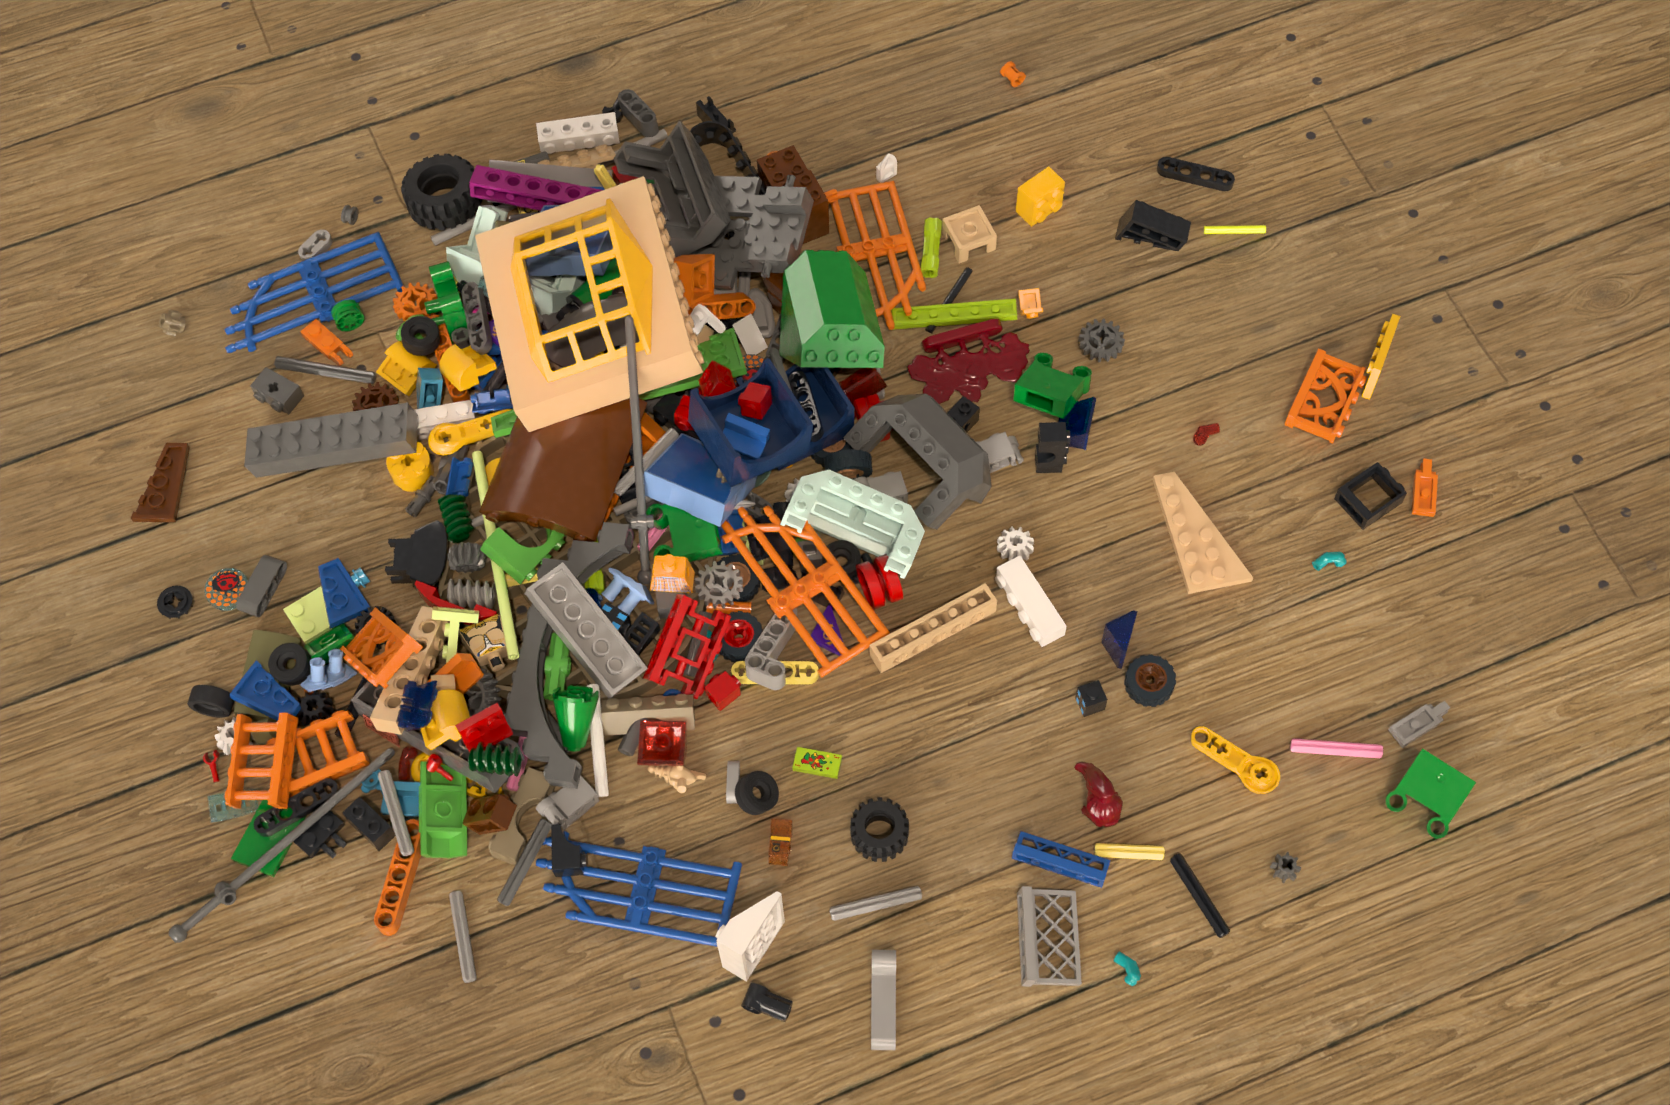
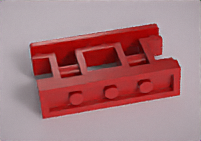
M677 594L643 678L664 686L668 676L684 682L680 693L686 695L693 694V698L697 700L705 690L704 682L707 675H710L714 668L713 660L722 648L723 643L721 641L724 633H727L730 629L731 615L714 610L711 619L694 612L698 601L685 595ZM685 614L696 619L692 630L680 627ZM704 623L715 626L710 639L700 635ZM685 634L701 641L693 661L677 655ZM668 656L679 661L674 673L663 669ZM687 664L698 668L693 681L683 677Z

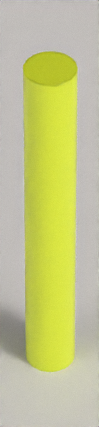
M1266 225L1204 226V234L1266 233Z

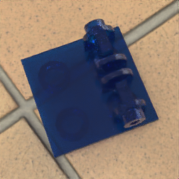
M436 680L419 686L414 681H408L407 685H404L402 697L406 698H401V702L412 705V707L400 705L396 720L398 727L407 728L406 731H412L426 727L432 719V702L436 699L438 692Z

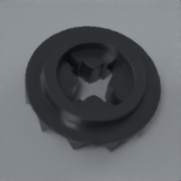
M183 586L168 587L159 595L157 608L162 616L164 615L169 619L175 617L179 619L181 615L188 614L189 608L193 607L192 594ZM174 596L178 599V601H181L178 603L177 608H175L173 605H170L174 603Z

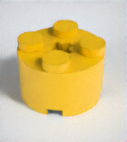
M417 442L416 453L391 456L386 459L387 469L393 483L404 491H417L426 483L429 476H434V467L428 451L420 442Z

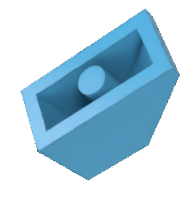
M418 368L416 384L417 409L441 404L443 379L439 368Z

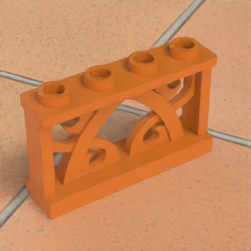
M1318 348L1289 411L1285 426L1290 428L1294 426L1329 440L1333 444L1335 438H1340L1345 428L1342 425L1343 420L1348 421L1352 409H1349L1350 404H1356L1360 394L1356 392L1358 387L1363 388L1367 379V376H1364L1366 368H1361L1326 354V351ZM1327 367L1332 368V369L1337 370V371H1335V373H1333V372H1332L1330 369H1328ZM1345 373L1352 376L1354 381L1351 384H1347L1345 380L1348 377H1342L1339 380L1337 376ZM1320 378L1323 380V382L1325 381V379H1327L1328 381L1324 384H1319L1317 382V379ZM1332 385L1339 402L1320 408L1318 397L1310 389L1323 390ZM1345 391H1351L1348 399ZM1309 400L1313 401L1315 408H1313V404L1308 405L1306 402ZM1342 410L1340 417H1338L1335 413ZM1302 417L1314 418V422L1304 419ZM1323 417L1322 420L1326 425L1327 420L1331 419L1334 422V426L1331 428L1320 425L1318 418Z
M375 607L370 613L372 618L346 648L342 646L340 650L345 653L343 658L375 687L380 684L386 689L389 686L387 682L413 652L418 654L423 646ZM387 641L385 652L373 657L376 644Z

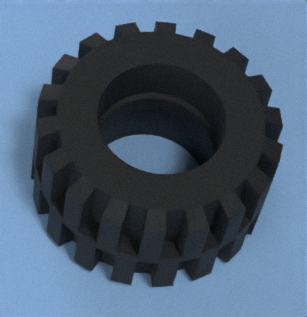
M877 797V801L874 802L872 798L868 799V804L865 805L862 802L859 805V810L855 809L853 812V818H851L850 822L851 841L853 846L855 845L856 851L858 853L862 852L865 859H868L870 856L874 862H877V858H882V862H886L887 857L890 856L891 859L896 858V853L901 854L903 847L907 845L909 820L906 818L905 810H900L901 805L898 803L893 805L891 799L887 798L886 802L882 801V797ZM874 821H885L892 826L894 831L886 838L876 839L866 832V828Z

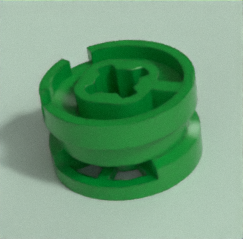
M355 300L341 301L331 310L336 327L340 331L355 330L365 320L360 305Z

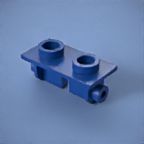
M509 388L494 390V398H491L490 390L474 392V394L470 395L471 403H473L472 413L486 414L493 410L501 411L513 408Z
M452 457L446 495L468 496L470 480L467 477L471 476L473 467L471 458L466 457L463 461Z

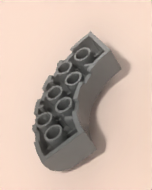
M624 293L610 295L607 299L600 300L604 314L628 305ZM593 300L581 305L580 309L564 315V319L558 324H554L547 333L596 317ZM627 316L606 323L614 346L626 344L625 318ZM599 325L575 333L584 361L607 349ZM634 325L635 343L639 342V337ZM568 336L545 344L547 356L551 361L563 367L576 364Z

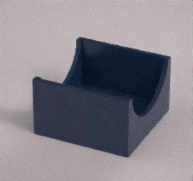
M769 358L763 360L759 370L748 381L729 392L707 397L700 395L698 389L695 388L690 393L688 421L730 487L808 454L813 423ZM750 382L771 387L772 404L762 420L741 414V406L738 404V399ZM728 413L770 429L769 440L759 459L750 458L734 450L723 433Z
M794 364L785 371L787 378L795 371L805 373L811 385L823 425L824 435L820 440L810 442L807 455L777 467L779 471L843 440V437L854 426V407L828 367H799ZM742 377L736 379V387L745 383ZM800 380L797 381V386L799 388L802 387L800 384ZM808 394L800 396L798 401H805L808 398ZM813 411L806 412L808 417L813 414Z

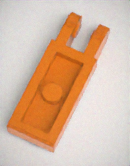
M317 319L300 331L301 335L338 366L343 364V360L337 355L339 351L348 358L353 356V352Z

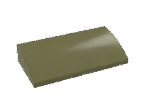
M253 630L242 678L256 660L267 673H270L268 661L274 649L285 643L301 645V639L275 632ZM295 659L287 661L285 665L287 670L295 667ZM274 678L281 687H284L290 693L291 686L284 685ZM236 701L234 709L236 716L237 714H244L255 721L269 718Z

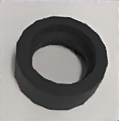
M195 685L191 690L187 704L189 708L200 714L224 718L231 714L235 700L231 699L230 692L210 685Z

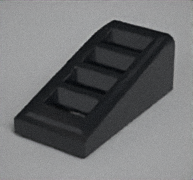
M642 612L623 638L639 656L661 631L660 626ZM639 631L640 633H642V634L645 635V636H644V638H642L641 636H639V635L636 634V633ZM633 638L639 643L638 646L630 640Z

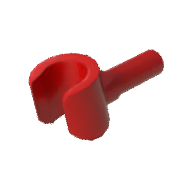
M214 750V760L209 759L208 752H206L203 756V761L210 766L213 782L217 783L219 782L216 762L219 760L220 754L217 750Z
M431 754L427 759V770L429 772L436 771L448 781H452L453 776L440 766L442 763L441 757L437 754Z

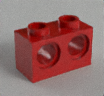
M713 360L698 380L702 395L707 397L721 395L736 388L731 370Z

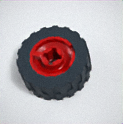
M743 611L730 612L728 615H731V626L728 632L724 633L721 641L723 645L719 654L724 659L735 663L745 661L747 654L763 632V629L757 618L753 617L750 613H743ZM740 634L743 636V638H735V636Z

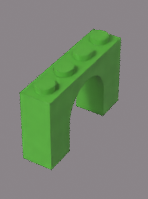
M498 527L484 541L480 550L521 585L525 579L530 581L536 575V568L539 564H542L543 558L550 559L552 557L550 553L553 550L558 551L564 545L565 541L563 539L566 535L545 528L547 534L546 543L530 548L518 544Z

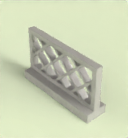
M1022 886L1017 892L1021 986H1080L1082 982L1076 891L1041 890ZM1035 896H1043L1050 904L1042 911L1035 904ZM1059 897H1070V908L1066 912L1055 902ZM1051 905L1062 915L1055 923L1045 914ZM1040 917L1051 926L1044 934L1036 927V921ZM1063 918L1071 924L1072 930L1068 934L1057 926ZM1052 929L1063 938L1057 946L1046 937ZM1041 940L1052 949L1046 957L1037 949V944ZM1064 941H1067L1073 947V954L1069 958L1058 949ZM1054 952L1064 961L1058 970L1047 960ZM1043 963L1054 973L1050 978H1039V967ZM1068 964L1074 970L1075 979H1066L1059 971Z

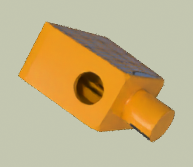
M671 554L655 556L650 591L693 593L695 572L688 559Z

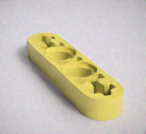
M738 661L733 664L731 673L741 684H757L747 678L745 661ZM780 661L784 664L785 668H790L793 671V674L786 678V684H813L819 678L817 673L818 666L814 662ZM741 668L745 671L743 676H739L738 673ZM796 668H799V677H796ZM807 669H811V677L806 676Z

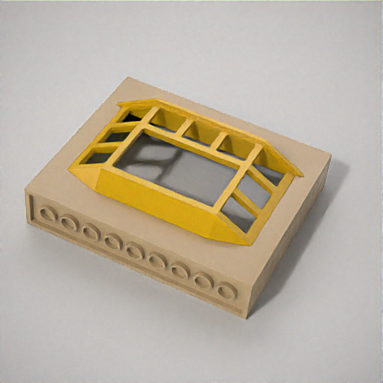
M644 176L475 235L513 409L528 432L630 398L627 348L623 347L617 350L614 348L606 324L609 321L630 314L633 317L639 337V342L635 343L639 394L703 373L701 364L705 362L701 351L697 347L700 344L696 333L693 332L695 326L691 315L688 314V310H690L688 301L683 296L685 289L678 277L680 271L677 263H674L673 258H676L674 250L669 245L671 239L667 228L665 229L664 226L666 224L664 215L660 212L662 206L658 195L655 194L652 183L648 184ZM609 230L613 249L589 257L585 238ZM578 241L596 317L542 335L525 259ZM616 258L620 277L596 285L592 266ZM623 286L628 305L604 314L599 294ZM599 325L608 352L584 361L575 333ZM568 336L576 364L552 371L545 344Z

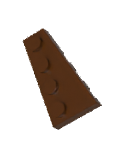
M188 443L165 444L155 465L156 470L147 482L148 487L138 501L139 506L136 512L133 511L131 520L133 522L176 523L190 449Z

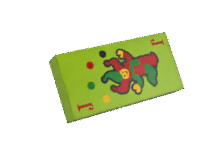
M797 747L792 769L797 772L838 779L842 755Z

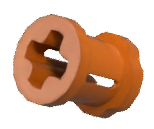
M1012 61L1007 62L1000 70V74L1006 77L1014 88L1021 85L1026 78L1025 73L1020 72Z

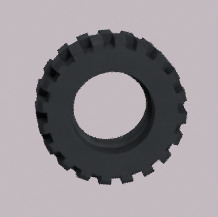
M444 153L441 156L435 154L433 155L434 157H425L423 161L413 164V168H409L402 180L401 192L411 218L420 226H427L431 230H435V228L439 230L457 228L456 226L459 224L467 223V219H472L475 216V211L477 212L478 207L481 206L483 199L470 196L469 182L475 169L474 166L466 159H462V157L457 155L452 156L451 154ZM454 188L446 194L431 196L438 190Z

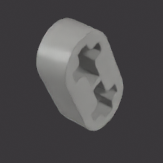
M326 230L314 232L298 249L301 261L326 252L332 245L330 233Z
M728 761L727 804H738L735 798V787L740 780V761Z

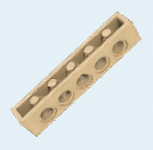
M985 583L870 644V657L880 673H883L995 613L997 599Z
M421 606L408 634L423 648L418 654L413 652L387 682L389 686L386 689L383 688L370 716L372 723L378 731L402 735L405 726H408L410 722V715L414 707L418 705L420 693L427 685L429 673L435 667L438 653L443 649L446 638L444 637L445 623H450V621L432 619V607Z

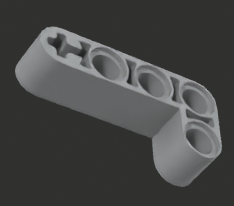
M795 608L793 612L798 617L797 608ZM776 614L773 615L745 658L747 678L772 690H780L786 684L785 666L777 658L796 631L785 615L780 619Z
M872 950L871 1050H896V950Z

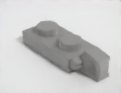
M1445 701L1435 707L1432 704H1425L1393 724L1388 730L1403 748L1443 722L1442 716L1448 713L1450 707Z

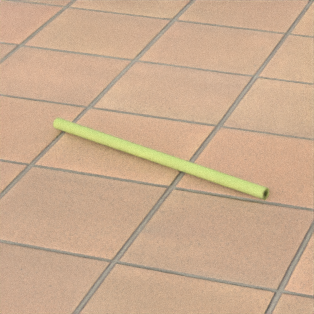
M474 451L472 459L480 504L482 505L489 486L483 453L481 451ZM483 515L486 537L488 538L496 530V524L487 520L486 516ZM491 560L508 659L515 660L519 658V651L504 570Z

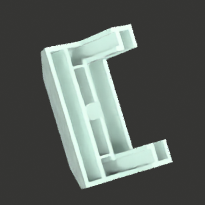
M492 205L478 207L467 245L446 247L447 261L450 263L456 280L458 282H461V280H465L468 283L475 282L483 289V293L487 297L488 292L475 235L494 229L496 220L506 221L508 212ZM566 274L557 275L556 277L529 276L537 312L540 315H551L558 312L567 304L566 297L585 282L584 276Z
M831 470L813 473L800 478L780 524L782 526L786 524L798 529L797 532L801 534L808 520V524L814 529L839 540L849 541L857 548L878 557L887 554L889 557L884 571L888 572V570L896 572L903 579L913 563L925 532L911 505Z

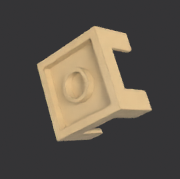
M980 205L942 219V234L945 239H948V236H950L955 246V258L958 263L967 261L969 251L986 245L987 253L996 250L997 235Z

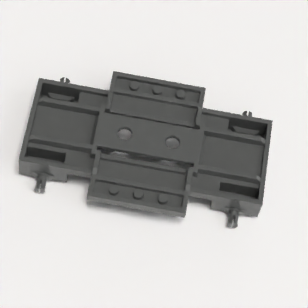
M787 175L785 186H767L765 195H759L762 184L760 177L714 176L729 216L749 217L750 219L749 221L742 218L731 220L712 243L688 255H715L714 289L733 290L738 271L762 272L761 276L764 278H769L770 273H783L784 269L799 258L814 202L806 187H793L796 177L794 175ZM652 184V185H653V188H654V190H655V194L658 195L659 200H660V203H661V206H662V207L660 208V212L663 213L664 218H665V221H668V218H667V215H666V213H665V210H664L663 204H662V202H661L659 193H658V191H657L656 185H655V184ZM728 232H735L734 237L729 240L725 239V235Z

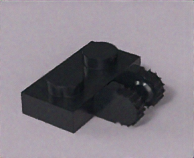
M329 810L293 842L311 859L321 849L333 859L336 856L335 851L326 844L333 839L339 847L344 848L347 845L337 835L345 824Z

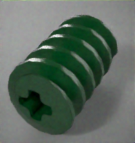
M449 494L438 499L448 540L452 543L463 542L469 538V534L474 532V526L471 525L472 519L469 518L470 512L467 510L468 504L464 503L466 501L464 495Z
M479 742L477 748L473 747L469 753V769L472 772L478 770L481 773L487 771L489 774L496 772L498 775L505 773L507 776L514 774L517 777L520 773L522 761L520 748L516 746L513 753H511V747L507 745L503 752L500 744L493 750L492 743H488L486 749H484L483 742Z

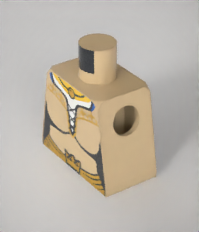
M499 614L459 630L463 642L479 666L489 664L493 672L505 667L502 658L508 655Z

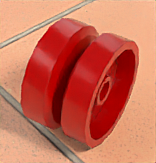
M887 554L875 558L874 566L868 561L856 565L861 589L866 601L873 610L885 606L886 599L890 603L903 599V590L898 574L891 570H888V572L884 571L889 557Z

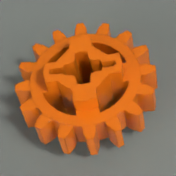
M417 282L416 286L409 283V288L402 286V292L395 293L397 298H393V308L399 319L403 318V321L416 314L429 317L424 303L438 298L433 288L429 289L428 284H424L421 287L420 282Z

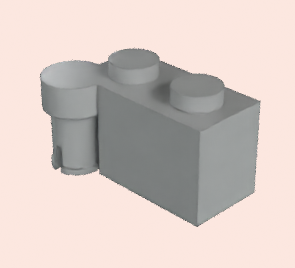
M1006 432L993 434L981 442L977 441L988 454L990 473L1009 466V464L1016 466L1015 459H1017L1019 464L1024 461L1018 449L1019 443L1016 437H1007Z
M901 471L888 472L883 476L875 478L858 477L854 479L856 482L908 503V492Z
M580 775L578 789L563 787L558 792H553L537 805L536 810L542 817H546L552 825L561 824L563 830H565L599 802V798L594 789Z

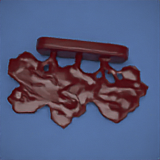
M990 319L925 338L921 342L926 353L938 351L937 356L929 358L924 355H916L912 364L908 365L907 368L912 379L926 382L923 394L930 395L938 404L948 401L955 390L959 391L962 396L971 402L978 403L981 397V390H985L989 383L986 378L987 375L993 374L999 379L1008 382H1017L1019 380L1022 370L1028 364L1026 355L1030 351L1029 344L1021 342L1017 334L1013 332L1004 334L1000 341L990 340L988 337L995 336L1003 330L1000 319ZM982 340L984 345L980 351L971 353L967 350L965 344ZM999 343H1004L1005 347L1003 348ZM991 344V347L996 345L1001 351L999 353L993 352L988 345ZM959 345L961 347V350L954 356H949L944 351ZM984 348L988 349L987 353H984ZM940 358H942L943 364L941 365L938 363V360Z

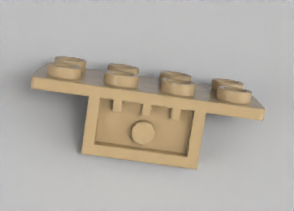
M604 144L597 146L596 150H580L576 152V155H561L557 157V160H542L538 164L594 169L598 163L613 160L616 154L611 146Z

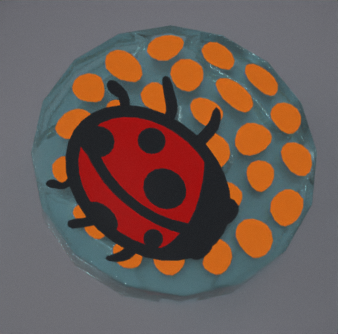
M224 568L216 571L205 584L204 592L206 599L212 606L221 611L237 608L238 598L248 582L247 577L241 571L234 568Z

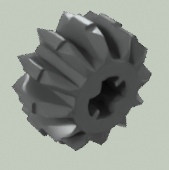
M469 542L452 545L448 553L450 569L464 573L480 571L485 567L486 555L480 550L481 545Z

